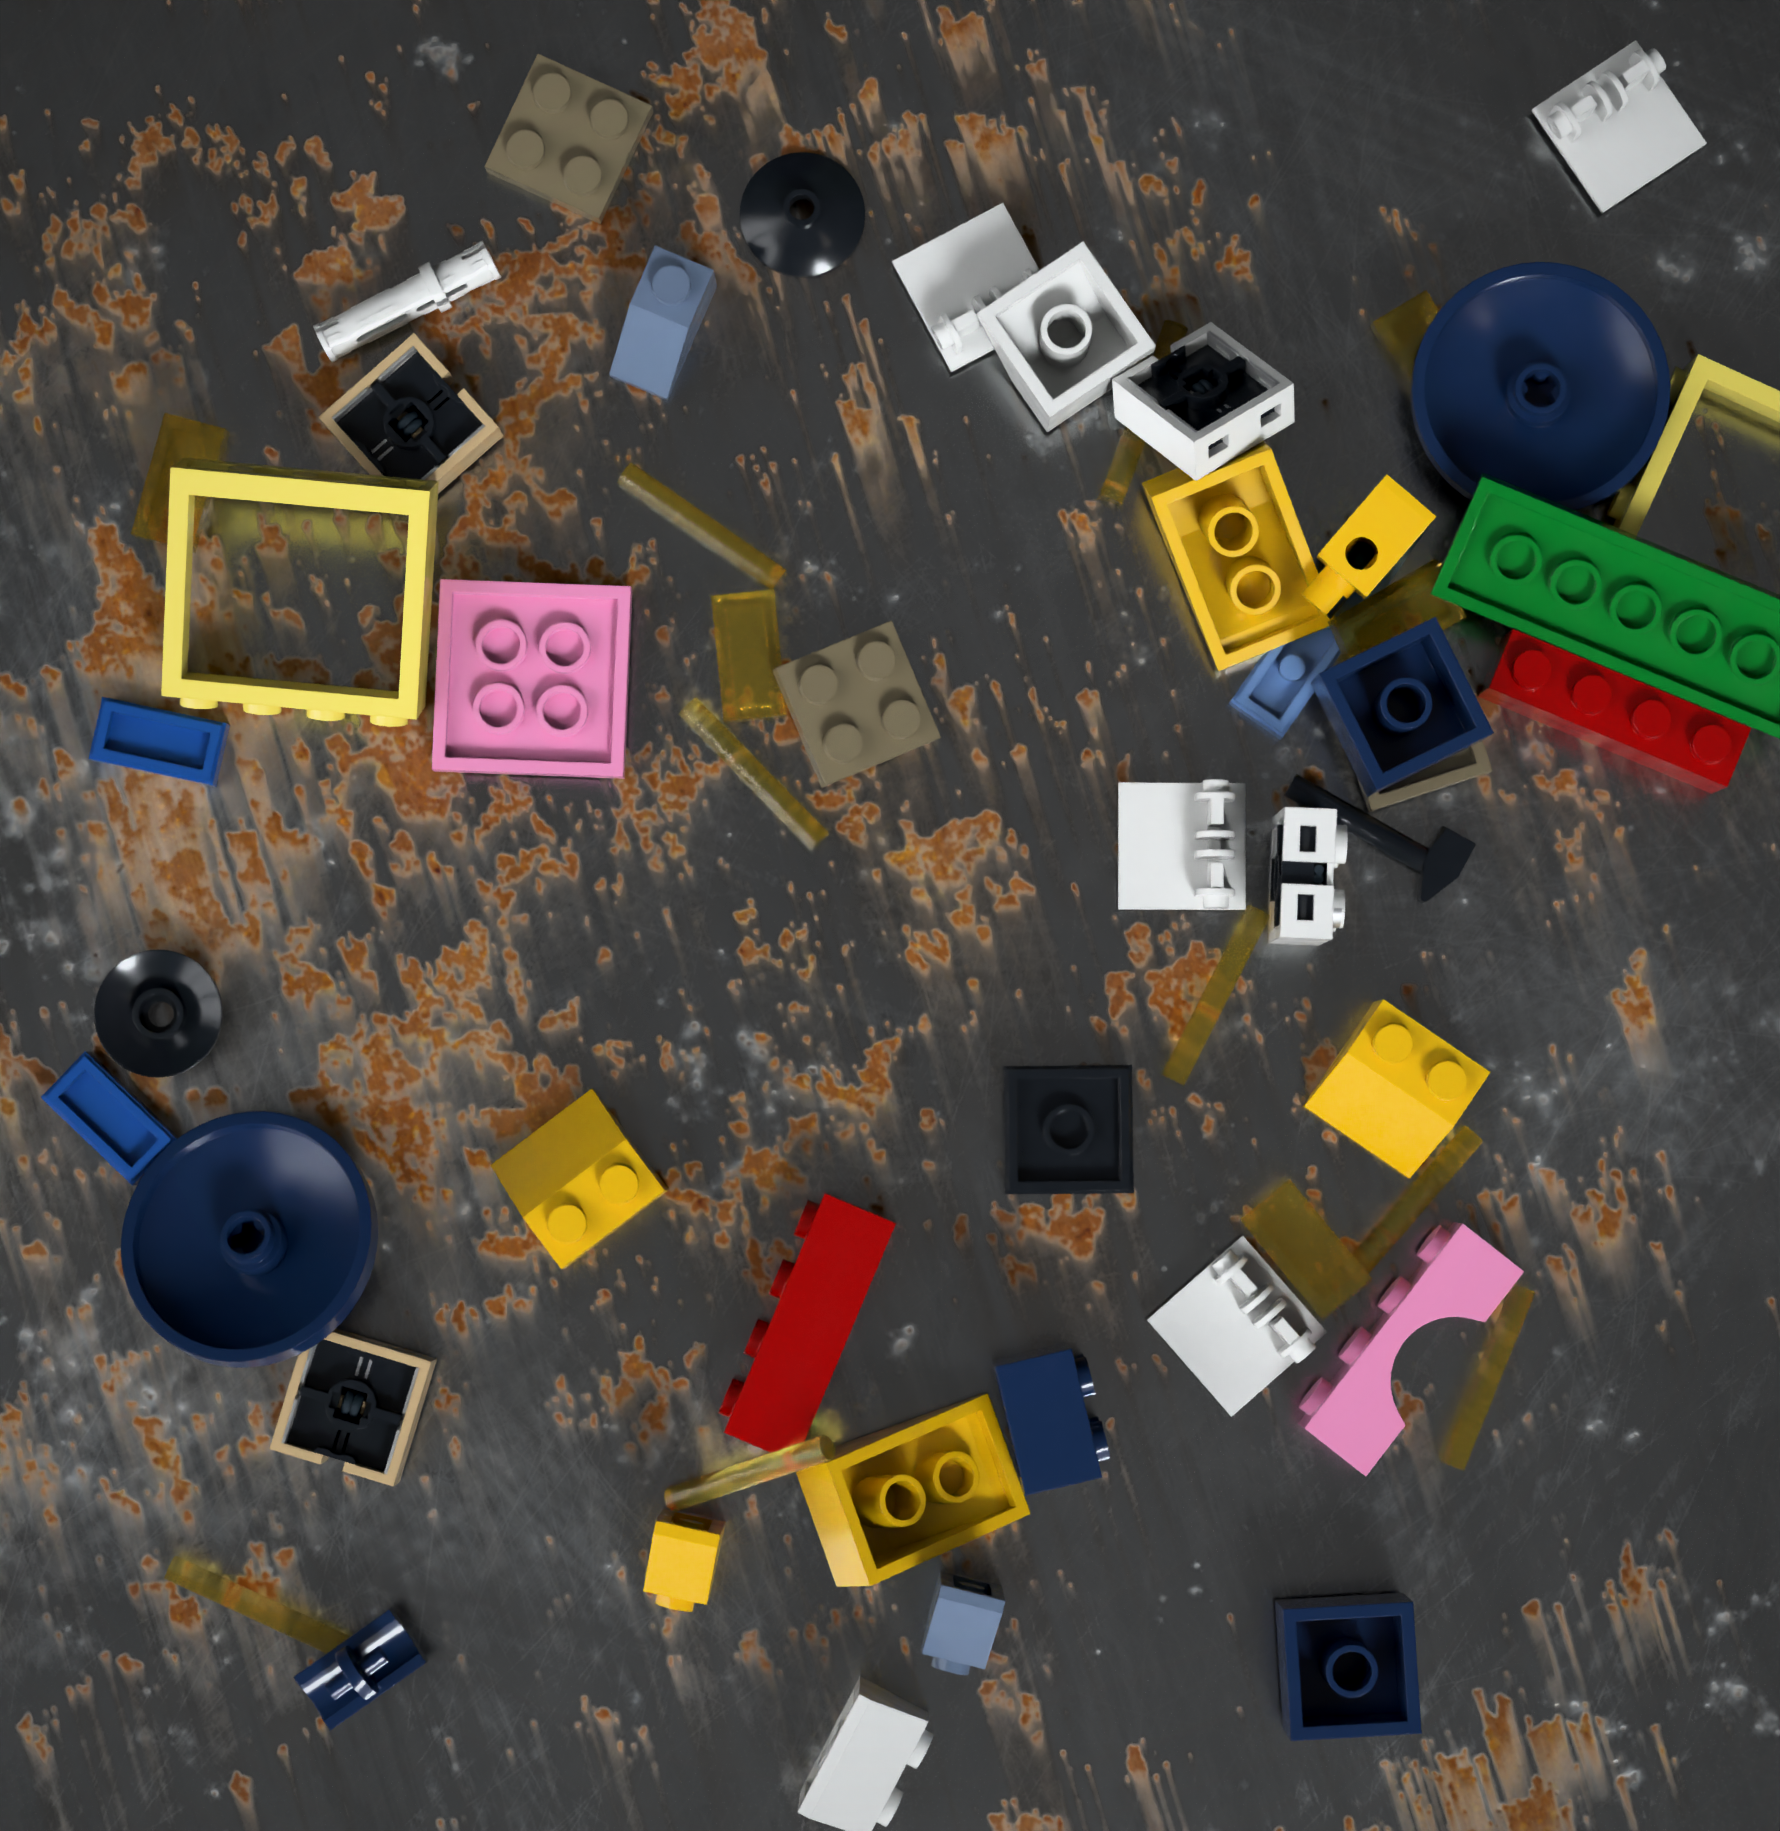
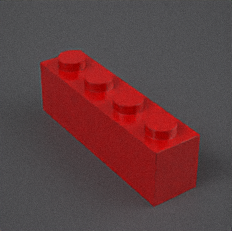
M1512 629L1501 638L1478 693V697L1711 794L1728 787L1751 731L1749 726L1515 629Z
M825 1192L820 1204L808 1199L794 1232L795 1236L805 1240L795 1263L783 1259L769 1291V1295L780 1299L771 1322L769 1323L758 1318L743 1354L754 1358L752 1367L745 1382L735 1378L732 1379L718 1414L730 1418L724 1433L796 1463L894 1230L895 1221Z

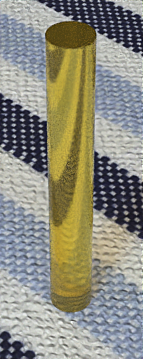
M1165 320L1157 339L1153 356L1160 360L1170 354V345L1184 338L1188 328L1176 321ZM1126 426L1099 494L1101 499L1116 505H1122L1146 443Z
M632 462L619 477L617 483L772 591L775 590L785 576L787 570Z
M697 697L680 711L678 715L810 850H813L825 839L829 832Z
M1247 905L1161 1074L1164 1077L1185 1086L1270 918L1269 914L1256 907Z
M1464 1125L1339 1270L1349 1280L1359 1286L1480 1147L1483 1140Z
M1514 1284L1508 1292L1440 1460L1441 1462L1462 1471L1465 1470L1536 1292Z
M822 1435L667 1487L664 1492V1499L668 1508L676 1512L833 1460L835 1457V1447L829 1436Z
M179 1556L173 1558L164 1579L324 1653H328L350 1637L348 1634Z

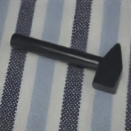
M1297 773L1284 796L1305 808L1337 809V825H1347L1349 833L1419 871L1420 877L1417 901L1419 903L1427 902L1457 879L1476 846L1475 843L1445 826H1441L1428 848Z

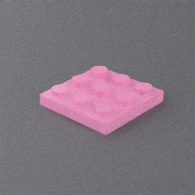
M440 579L432 770L434 772L625 779L632 587Z

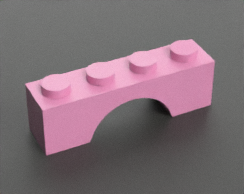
M1453 1222L1448 1230L1441 1225L1434 1229L1416 1254L1423 1260L1422 1264L1408 1281L1399 1276L1390 1285L1377 1304L1384 1311L1369 1332L1362 1326L1354 1332L1338 1355L1345 1362L1330 1382L1321 1377L1311 1387L1299 1405V1408L1305 1412V1415L1298 1424L1365 1476L1368 1475L1405 1427V1423L1395 1406L1391 1391L1393 1363L1404 1341L1421 1326L1441 1318L1464 1317L1485 1323L1524 1273L1521 1268L1463 1223Z

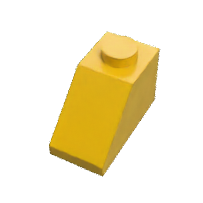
M663 1508L654 1527L643 1589L644 1592L657 1594L655 1604L685 1612H692L694 1603L707 1605L726 1522Z

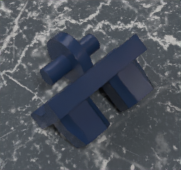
M391 1607L293 1678L313 1702L324 1723L331 1731L428 1662V1659Z

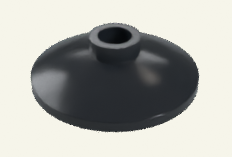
M789 153L766 163L750 179L740 204L741 230L750 251L769 269L779 274L796 278L820 276L843 264L858 246L865 225L863 196L855 179L836 161L815 153ZM798 200H807L814 206V212L807 219H797L790 213L792 204Z
M169 950L139 952L118 963L103 980L94 1005L95 1029L100 1043L107 1054L124 1069L146 1077L162 1078L175 1076L198 1065L214 1047L223 1022L221 995L211 975L192 958ZM166 1002L172 1007L174 1016L168 1025L160 1027L154 1022L152 1012L157 1004Z

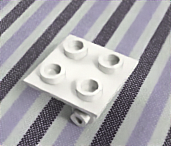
M1636 40L1531 110L1601 213L1618 204L1707 144L1661 77L1660 73L1666 70V64L1661 54L1655 48L1644 52Z
M1004 203L892 261L951 372L995 350L977 316V312L1040 271Z
M1223 779L1203 780V783L1118 782V910H1246V783H1229V780Z
M1243 1235L1147 1319L1231 1417L1293 1362L1299 1363L1316 1348L1314 1344L1327 1333L1323 1326Z

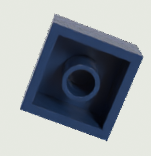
M1436 617L1319 673L1311 682L1367 797L1485 740L1494 733Z
M1066 1342L991 1359L1016 1466L1025 1496L1102 1478L1099 1462L1109 1460L1110 1453L1102 1421H1099L1098 1416L1088 1418L1084 1398L1095 1395L1088 1361L1083 1353L1073 1355L1072 1348Z
M1404 1593L1275 1600L1283 1730L1290 1741L1422 1734L1414 1604Z

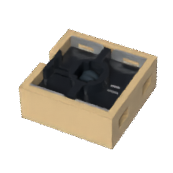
M415 333L408 337L319 416V419L369 475L439 481L438 494L503 437L497 424L464 388L458 394L450 388V385L454 382L450 372Z
M336 1328L318 1344L298 1355L269 1449L320 1465L328 1461L329 1457L345 1462L343 1472L395 1486L401 1480L437 1358Z

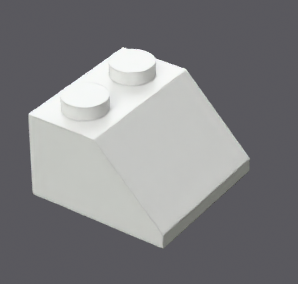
M1081 242L977 312V316L1011 381L1047 432L1113 388V378L1153 356L1156 347L1084 242Z
M860 1676L800 1790L798 1813L809 1819L845 1831H872L876 1822L887 1827L904 1794L903 1791L895 1786L906 1764L917 1769L933 1739L934 1734L925 1730L929 1722L928 1712Z

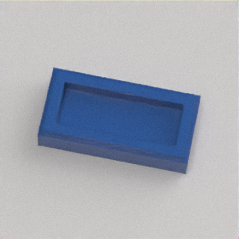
M102 697L89 759L217 787L230 725L224 722Z
M85 1051L41 1096L64 1121L132 1186L139 1183L154 1160L171 1143L179 1138L89 1051Z

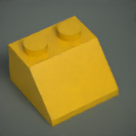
M1381 999L1373 1002L1303 1107L1410 1179L1455 1126L1491 1072L1386 1000Z
M593 1088L490 1165L522 1218L561 1269L571 1265L669 1190Z

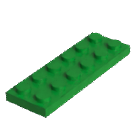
M1482 472L1431 588V595L1780 739L1779 594Z

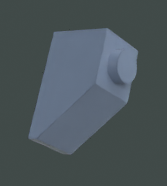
M656 245L654 246L629 304L609 373L610 377L666 401L669 400L717 288L713 269Z
M939 1571L921 1644L922 1654L933 1656L932 1667L959 1675H969L971 1666L981 1669L986 1668L1006 1601L1001 1585Z

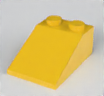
M1262 441L1197 481L1180 468H1176L1141 483L1166 548L1218 671L1337 623L1334 616L1329 619L1301 595L1316 578L1318 571L1273 451L1265 441Z
M988 1393L977 1395L849 1441L793 1465L837 1587L872 1586L1031 1514Z

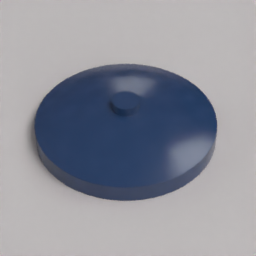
M1530 262L1511 265L1489 272L1469 283L1447 301L1429 325L1421 341L1412 372L1410 398L1415 429L1429 460L1442 477L1468 499L1471 500L1483 472L1575 511L1582 512L1601 504L1618 493L1643 468L1662 435L1668 415L1671 384L1666 353L1660 337L1645 312L1627 293L1604 277L1586 269L1555 262Z
M266 1111L241 1112L215 1118L195 1127L171 1143L148 1167L130 1199L121 1236V1263L129 1294L136 1308L153 1330L174 1347L191 1357L206 1363L233 1368H252L285 1361L312 1348L330 1335L344 1321L360 1299L369 1281L378 1246V1217L375 1201L370 1186L354 1159L336 1140L313 1124L294 1116Z

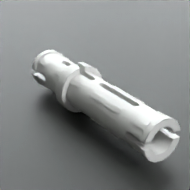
M483 240L434 266L427 262L418 267L420 273L408 278L406 281L364 300L335 317L313 325L316 335L330 361L333 363L351 353V351L408 324V322L424 314L426 315L438 308L442 313L453 307L452 301L480 286L501 278Z

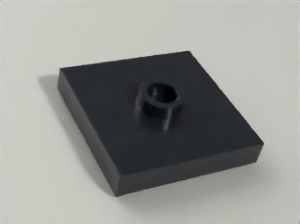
M1132 1065L1003 1066L1005 1194L1134 1193Z

